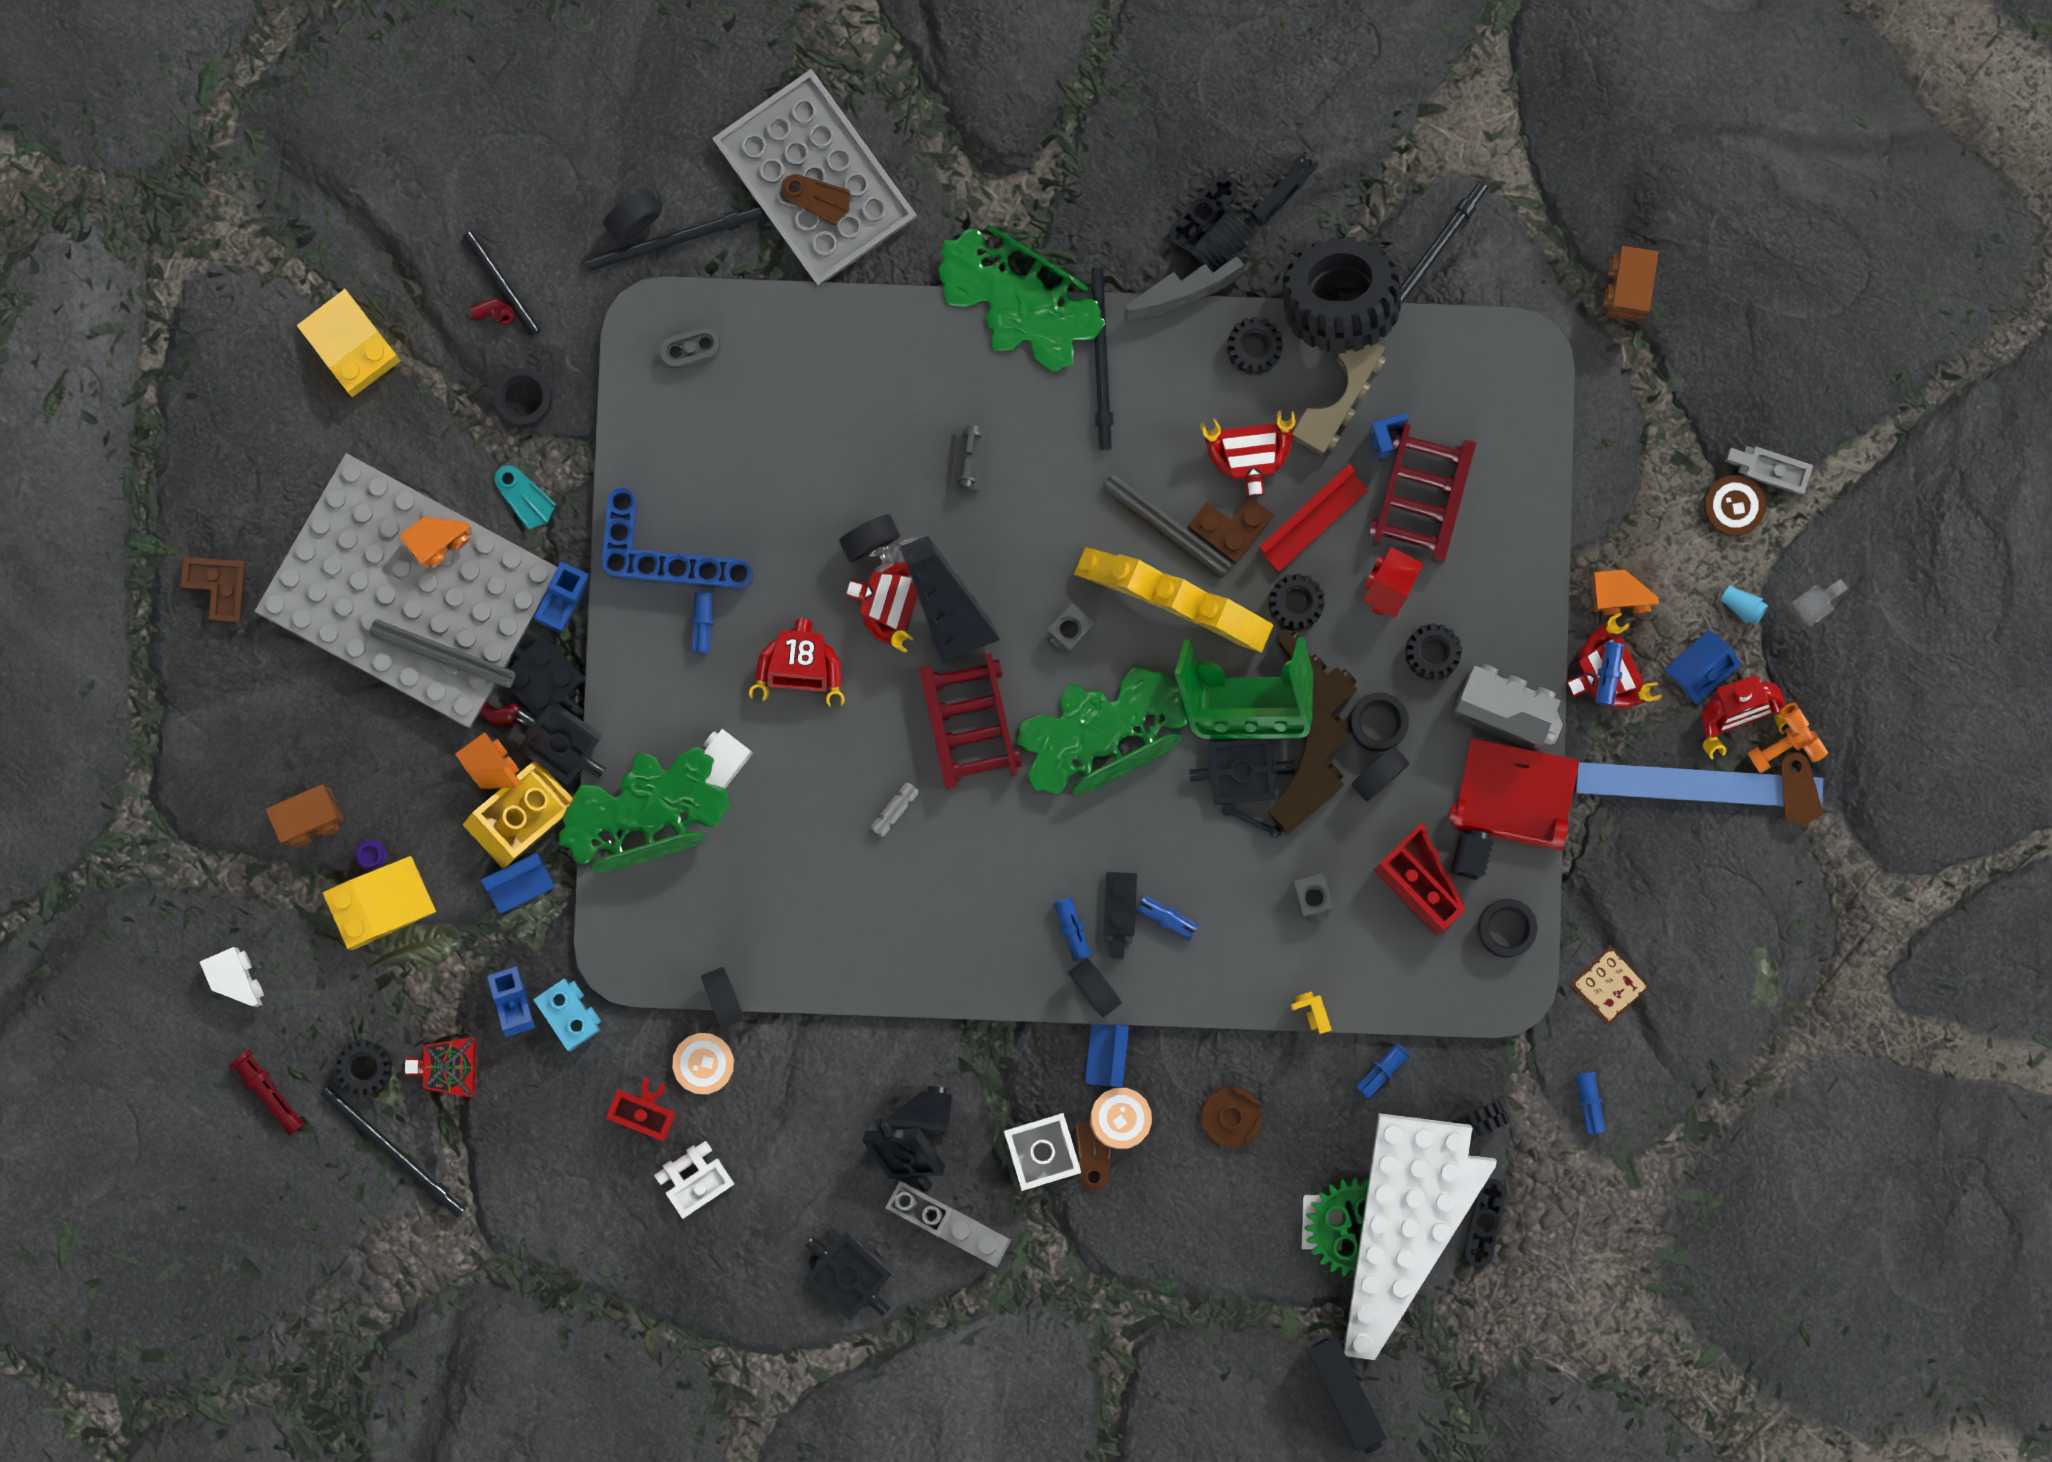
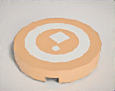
M698 1033L687 1037L678 1045L673 1055L672 1068L677 1081L685 1089L695 1094H710L719 1091L729 1082L734 1071V1057L730 1047L723 1039L713 1034Z
M1113 1088L1104 1092L1094 1102L1091 1109L1090 1126L1092 1131L1102 1144L1110 1148L1129 1149L1138 1145L1148 1135L1152 1124L1151 1109L1146 1099L1138 1092L1129 1088Z

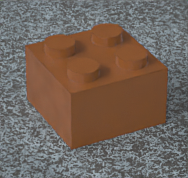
M1622 246L1617 254H1613L1607 269V277L1612 278L1611 284L1609 283L1608 288L1605 289L1602 307H1607L1606 316L1639 322L1644 320L1650 312L1658 251Z
M324 784L266 808L280 843L295 849L310 844L312 842L311 837L317 834H322L325 837L339 831V825L345 823L332 789Z

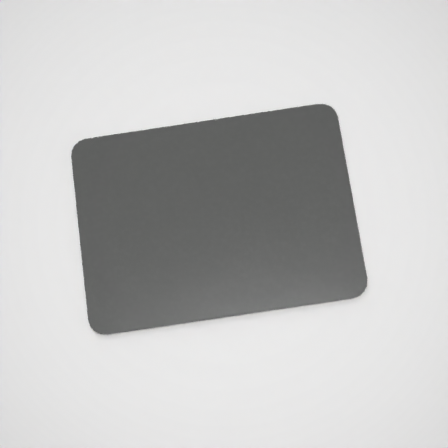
M663 276L640 280L620 292L606 311L600 337L586 655L587 679L585 680L584 723L602 735V738L594 748L591 758L603 767H606V769L598 779V777L583 768L581 771V784L600 786L608 794L616 798L623 792L620 785L621 780L627 772L632 771V762L637 752L656 757L661 769L668 771L675 762L677 755L694 747H700L705 751L707 748L703 744L714 731L719 733L722 729L752 751L753 755L727 786L726 792L731 808L723 812L722 819L716 827H707L699 822H691L686 828L685 833H704L707 837L705 842L692 848L611 872H593L591 870V866L595 861L613 855L608 850L599 849L595 857L588 863L580 864L577 862L574 948L577 967L591 989L609 1002L634 1008L713 1010L701 975L724 967L741 1011L1318 1032L1317 1029L1311 1030L1306 1013L1311 1011L1310 1006L1293 1011L1290 1007L1291 1004L1296 1003L1295 996L1312 991L1314 997L1321 995L1332 1031L1327 1033L1496 1039L1520 1035L1541 1021L1554 1003L1559 981L1562 851L1488 836V839L1492 840L1494 845L1491 846L1492 851L1489 852L1491 857L1488 858L1489 863L1486 864L1488 867L1485 870L1486 875L1475 880L1452 874L1451 869L1459 837L1463 834H1468V832L1453 829V823L1448 822L1451 804L1457 805L1471 738L1531 750L1451 717L1468 672L1474 665L1480 666L1481 663L1490 665L1498 669L1497 676L1504 679L1509 678L1510 675L1519 677L1527 681L1525 687L1535 691L1538 690V687H1542L1556 693L1554 698L1561 700L1557 712L1563 725L1555 744L1548 745L1544 743L1537 752L1565 757L1575 366L1571 345L1559 326L1539 312L1518 307L1402 303L1397 323L1392 327L1387 336L1384 338L1379 337L1380 341L1378 344L1385 347L1382 356L1386 358V361L1378 375L1372 372L1368 378L1367 383L1371 384L1363 400L1357 398L1351 408L1356 412L1347 427L1341 424L1336 432L1340 439L1332 453L1326 450L1321 457L1292 440L1291 450L1283 467L1275 470L1273 477L1263 478L1265 494L1252 498L1270 511L1274 517L1238 563L1235 564L1188 528V525L1206 502L1232 520L1249 498L1246 496L1244 480L1231 481L1230 476L1222 475L1209 459L1205 442L1206 437L1200 429V424L1203 422L1207 431L1214 428L1215 423L1213 419L1217 420L1221 430L1277 423L1278 411L1281 410V420L1283 421L1290 420L1292 417L1291 412L1293 411L1295 413L1293 433L1307 408H1328L1336 404L1343 397L1346 390L1344 371L1336 361L1339 354H1337L1336 350H1330L1328 353L1320 351L1318 346L1312 348L1305 344L1303 339L1297 338L1286 321L1283 299L1209 296L1187 307L1159 316L1127 322L1124 318L1125 306L1142 294L1104 292L1110 412H1113L1114 425L1111 426L1112 449L1100 450L1099 427L1095 426V413L1098 412L1095 341L1073 340L1071 342L1074 347L1073 364L1068 367H1061L1059 371L1055 372L1049 371L1034 359V352L1029 340L1022 341L1011 351H993L991 343L993 330L988 328L986 314L991 309L990 304L987 301H982L968 307L948 305L945 303L942 291L943 286L823 282L817 286L815 282ZM1068 291L1070 298L1077 301L1093 299L1092 292ZM1062 296L1057 302V305L1059 307L1063 306L1064 299L1062 298ZM1325 300V301L1337 302V303H1338V302H1347V301ZM1253 317H1258L1261 320L1263 318L1268 319L1270 324L1274 323L1277 326V331H1280L1282 335L1283 348L1277 364L1268 372L1264 371L1259 375L1257 373H1252V375L1246 374V371H1239L1237 366L1230 361L1231 358L1227 353L1230 332L1237 323H1241L1245 318L1252 319ZM701 327L711 328L718 334L720 349L710 359L680 368H671L663 362L660 356L661 344L671 336ZM1250 335L1244 340L1243 349L1247 355L1259 357L1265 353L1267 344L1263 337ZM708 339L700 342L702 349H708L711 345ZM674 348L670 355L673 358H678L681 356L682 351L679 348ZM1408 413L1409 420L1407 424L1411 425L1410 437L1454 449L1456 446L1461 447L1464 440L1476 442L1447 556L1443 564L1431 561L1433 553L1428 552V548L1381 536L1379 545H1372L1374 537L1368 536L1373 518L1379 519L1397 449L1394 448L1389 458L1377 461L1368 434L1372 423ZM967 425H975L979 429L988 430L981 490L950 487L958 426L967 427ZM1397 430L1388 432L1392 445ZM1405 448L1401 466L1445 478L1448 475L1454 476L1456 468L1455 464H1451L1452 460ZM1350 464L1356 470L1354 474L1369 490L1278 573L1258 552L1259 546ZM1110 475L1118 477L1229 561L1231 567L1223 577L1218 576L1103 488L1107 478ZM1398 477L1393 495L1439 507L1440 504L1446 506L1448 494L1443 493V489ZM623 487L629 489L637 500L638 508L633 550L744 560L753 571L754 578L752 584L744 590H731L611 578L602 566L609 494L616 488ZM628 496L618 497L615 501V508L621 511L628 509L631 499ZM1389 507L1385 521L1387 525L1427 536H1432V534L1438 535L1440 523L1435 522L1436 519L1393 507ZM890 514L900 533V537L872 555L849 562L839 539L870 520ZM624 526L614 528L612 538L616 541L624 540L627 537L628 529ZM929 536L956 575L960 577L967 590L974 596L982 610L992 620L1000 640L943 662L917 597L907 634L913 637V641L910 639L903 641L902 646L908 650L906 653H903L894 646L877 640L865 627L863 617L860 615L863 602L846 597L850 581L855 580L868 584L872 572H878L882 566L904 561L900 546ZM1085 547L1117 556L1121 554L1139 559L1156 570L1182 578L1207 593L1228 598L1272 623L1273 628L1262 653L1240 647L1204 627L1152 604L1075 576L1074 572ZM1390 547L1424 563L1396 618L1385 612L1383 616L1372 612L1373 606L1363 602L1368 592L1363 586L1379 555L1386 557ZM620 556L613 557L609 562V569L612 571L621 570L625 565V559ZM651 559L643 560L640 563L639 571L643 574L652 573L656 566L655 561ZM675 562L670 567V574L675 577L682 576L686 571V565L683 562ZM711 564L705 565L700 571V576L706 580L712 579L717 573V568ZM737 567L731 572V579L734 582H742L747 578V570L742 567ZM1296 573H1300L1302 576L1308 575L1313 581L1319 583V587L1324 593L1325 605L1320 618L1311 627L1300 631L1292 629V631L1288 630V632L1292 634L1295 631L1300 637H1304L1308 654L1311 657L1316 654L1325 663L1327 668L1324 671L1327 675L1338 667L1340 671L1346 669L1357 681L1354 684L1357 691L1338 707L1331 716L1334 719L1339 716L1350 728V715L1354 706L1364 696L1372 693H1388L1397 697L1405 706L1409 716V728L1406 735L1395 746L1410 762V765L1371 800L1366 802L1353 788L1351 783L1386 751L1373 752L1361 747L1353 738L1351 730H1349L1347 733L1350 735V739L1324 761L1327 766L1332 763L1343 775L1341 782L1344 785L1288 836L1281 829L1282 833L1278 838L1271 837L1269 832L1233 815L1225 816L1222 813V807L1225 804L1214 805L1213 789L1209 780L1190 782V776L1202 774L1190 775L1189 769L1208 768L1210 760L1209 743L1246 739L1200 738L1192 732L1189 720L1181 728L1171 729L1167 726H1162L1157 732L1155 740L1169 734H1179L1182 740L1174 749L1108 784L1082 795L1072 794L1073 786L1085 776L1079 773H1074L1069 777L1065 789L1059 794L1048 793L1044 789L1035 791L1027 772L1036 759L1037 753L1028 752L1017 744V737L1020 733L1018 729L1024 720L1040 714L1061 718L1063 711L1059 700L1069 683L1083 687L1086 692L1090 690L1103 692L1107 701L1113 702L1118 699L1122 679L1133 666L1137 665L1148 668L1152 672L1170 675L1174 685H1178L1175 671L1184 639H1191L1197 661H1212L1218 664L1223 669L1225 678L1282 677L1283 665L1290 659L1275 640L1287 628L1281 627L1272 618L1268 606L1269 596L1273 587L1280 579H1283L1286 575H1295ZM1291 591L1286 595L1285 606L1291 613L1300 614L1308 608V598L1303 592ZM695 592L714 594L712 604V621H714V625H711L710 650L707 654H697L691 650L693 624L690 623V620L693 619ZM1073 603L1095 623V626L1071 653L1065 649L1060 652L1048 641L1051 636L1047 633V629ZM805 618L813 622L812 632L823 634L824 643L831 645L841 662L842 686L839 687V691L845 698L842 706L839 694H832L829 699L830 707L827 704L826 695L830 692V687H827V692L768 687L770 694L765 701H762L764 696L763 689L757 687L754 699H751L749 690L757 683L754 677L759 654L772 640L778 639L780 631H794L796 619ZM1065 623L1061 626L1060 633L1065 638H1073L1078 633V629L1073 623ZM1435 623V625H1446V628L1449 630L1451 628L1456 637H1459L1460 646H1462V658L1457 668L1449 676L1431 681L1424 677L1420 678L1415 671L1412 672L1409 668V663L1406 661L1405 649L1409 638L1416 630L1423 625ZM1430 640L1423 645L1422 656L1429 663H1439L1445 657V648L1439 641ZM992 653L993 660L999 659L1003 677L997 678L1012 749H1019L1022 767L1017 768L1018 775L1011 776L1009 766L962 776V780L956 781V789L946 791L919 668L931 666L933 673L939 672V675L987 665L985 654ZM989 676L943 686L942 690L937 691L939 703L945 702L947 705L993 695V689ZM1375 704L1364 711L1361 717V726L1368 737L1374 740H1384L1394 734L1397 728V717L1390 707L1383 704ZM995 706L949 716V720H945L943 723L945 732H952L953 735L999 725L1000 721L997 707ZM1149 714L1145 718L1144 727L1146 733L1150 732L1148 727H1154L1153 714ZM1163 715L1159 716L1158 721L1160 724L1165 721ZM1133 727V731L1141 733L1140 727ZM1003 736L956 746V750L950 751L952 763L958 762L959 764L1007 754ZM1127 736L1119 742L1118 749L1121 755L1125 756L1143 747L1145 744L1143 738ZM1306 736L1303 738L1270 739L1271 751L1275 761L1294 760V766L1283 768L1295 767V773L1277 774L1274 783L1275 800L1230 803L1234 810L1271 827L1278 826L1267 812L1283 796L1296 775L1304 752ZM1108 755L1093 758L1092 772L1115 761L1114 757ZM1073 759L1074 766H1082L1078 759ZM907 782L912 784L919 791L918 795L912 802H908L909 806L894 825L891 824L889 826L891 829L884 837L876 834L871 829V825L877 818H881L882 811L895 795L898 796L900 794L899 790ZM683 811L680 813L681 822L686 820L687 817L686 812ZM1422 822L1427 829L1426 833L1434 849L1436 848L1440 856L1439 859L1446 874H1449L1466 908L1438 936L1373 871ZM665 825L659 832L654 834L653 839L655 842L677 835L671 825ZM621 829L616 833L618 839L622 837L623 831ZM604 830L599 833L600 838L605 843L611 840V844L615 843L612 835ZM641 831L628 833L621 843L623 851L645 845V834ZM594 839L592 840V845L594 847L599 846V842ZM1106 872L1137 873L1136 910L1140 904L1152 910V907L1141 902L1145 894L1167 908H1170V906L1176 908L1175 912L1195 923H1199L1196 931L1183 926L1184 929L1194 934L1192 939L1188 941L1167 927L1164 930L1159 927L1160 924L1135 912L1133 942H1125L1124 958H1112V942L1105 941V934H1103ZM1323 873L1333 909L1327 911L1328 917L1311 922L1309 916L1305 918L1301 916L1292 882ZM1309 890L1305 895V901L1309 906L1317 907L1322 902V896L1316 890ZM1069 897L1073 899L1072 901L1080 923L1083 922L1085 926L1083 932L1092 953L1091 956L1085 958L1091 960L1122 1001L1121 1005L1104 1018L1094 1009L1068 974L1072 968L1085 959L1073 962L1066 937L1061 935L1060 930H1062V926L1053 903ZM1510 898L1519 900L1530 907L1536 916L1538 930L1536 940L1527 951L1518 956L1504 958L1495 956L1485 949L1479 940L1477 927L1479 917L1486 907L1497 900ZM1503 910L1495 914L1491 919L1489 930L1495 942L1508 947L1514 946L1522 940L1526 927L1521 915L1515 911Z

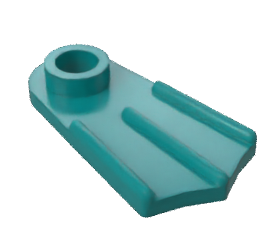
M510 465L501 467L495 474V485L525 527L531 530L537 526L548 524L557 506L556 503L516 467ZM506 474L514 476L511 484L503 483V477Z

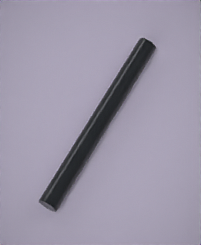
M469 231L462 238L505 300L513 308L531 336L539 333L541 328L474 232Z

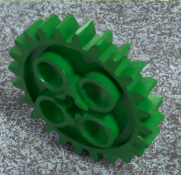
M1352 1177L1351 1184L1348 1186L1341 1178L1339 1180L1340 1188L1338 1189L1329 1183L1328 1189L1330 1193L1328 1195L1320 1191L1318 1192L1319 1197L1322 1199L1321 1203L1312 1201L1310 1203L1316 1209V1212L1306 1213V1217L1312 1220L1313 1224L1304 1226L1305 1230L1314 1234L1307 1238L1306 1241L1307 1243L1317 1244L1311 1251L1312 1254L1322 1253L1323 1255L1319 1263L1323 1265L1330 1261L1329 1271L1332 1273L1338 1266L1341 1267L1342 1277H1345L1349 1270H1352L1353 1276H1355L1358 1256L1356 1237L1352 1231H1347V1228H1350L1352 1223L1346 1208V1202H1351L1355 1220L1362 1224L1363 1216L1359 1215L1358 1206L1362 1201L1366 1200L1368 1178L1364 1179L1362 1185H1358L1356 1177ZM1333 1209H1341L1344 1212V1219L1338 1225H1332L1328 1221V1215ZM1362 1227L1359 1228V1235H1360V1236H1361V1229H1362ZM1342 1239H1350L1353 1244L1352 1250L1345 1255L1339 1254L1336 1249L1337 1243Z

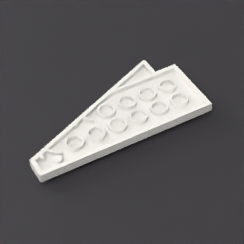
M1379 1113L1344 1343V1352L1347 1357L1376 1359L1495 1169L1497 1163L1495 1158L1468 1155L1472 1134L1471 1125Z

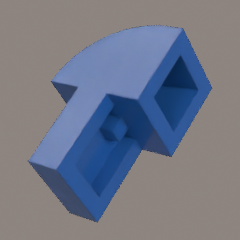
M560 562L547 587V593L534 616V622L562 634L573 611L576 610L582 598L589 574L564 562Z
M517 966L488 975L492 997L497 1007L505 1037L535 1028L530 1001Z

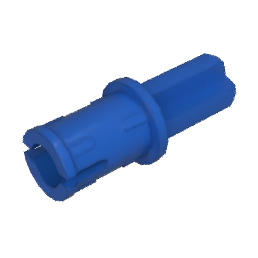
M695 592L693 619L690 620V623L693 624L691 650L693 653L707 654L710 650L711 625H714V621H712L714 594Z
M1396 1042L1393 1048L1379 1062H1374L1375 1066L1357 1084V1089L1365 1097L1370 1098L1388 1078L1390 1080L1394 1078L1392 1074L1411 1055Z
M1595 1072L1575 1075L1581 1099L1578 1105L1582 1106L1588 1134L1602 1133L1605 1130L1600 1105L1603 1099H1599Z

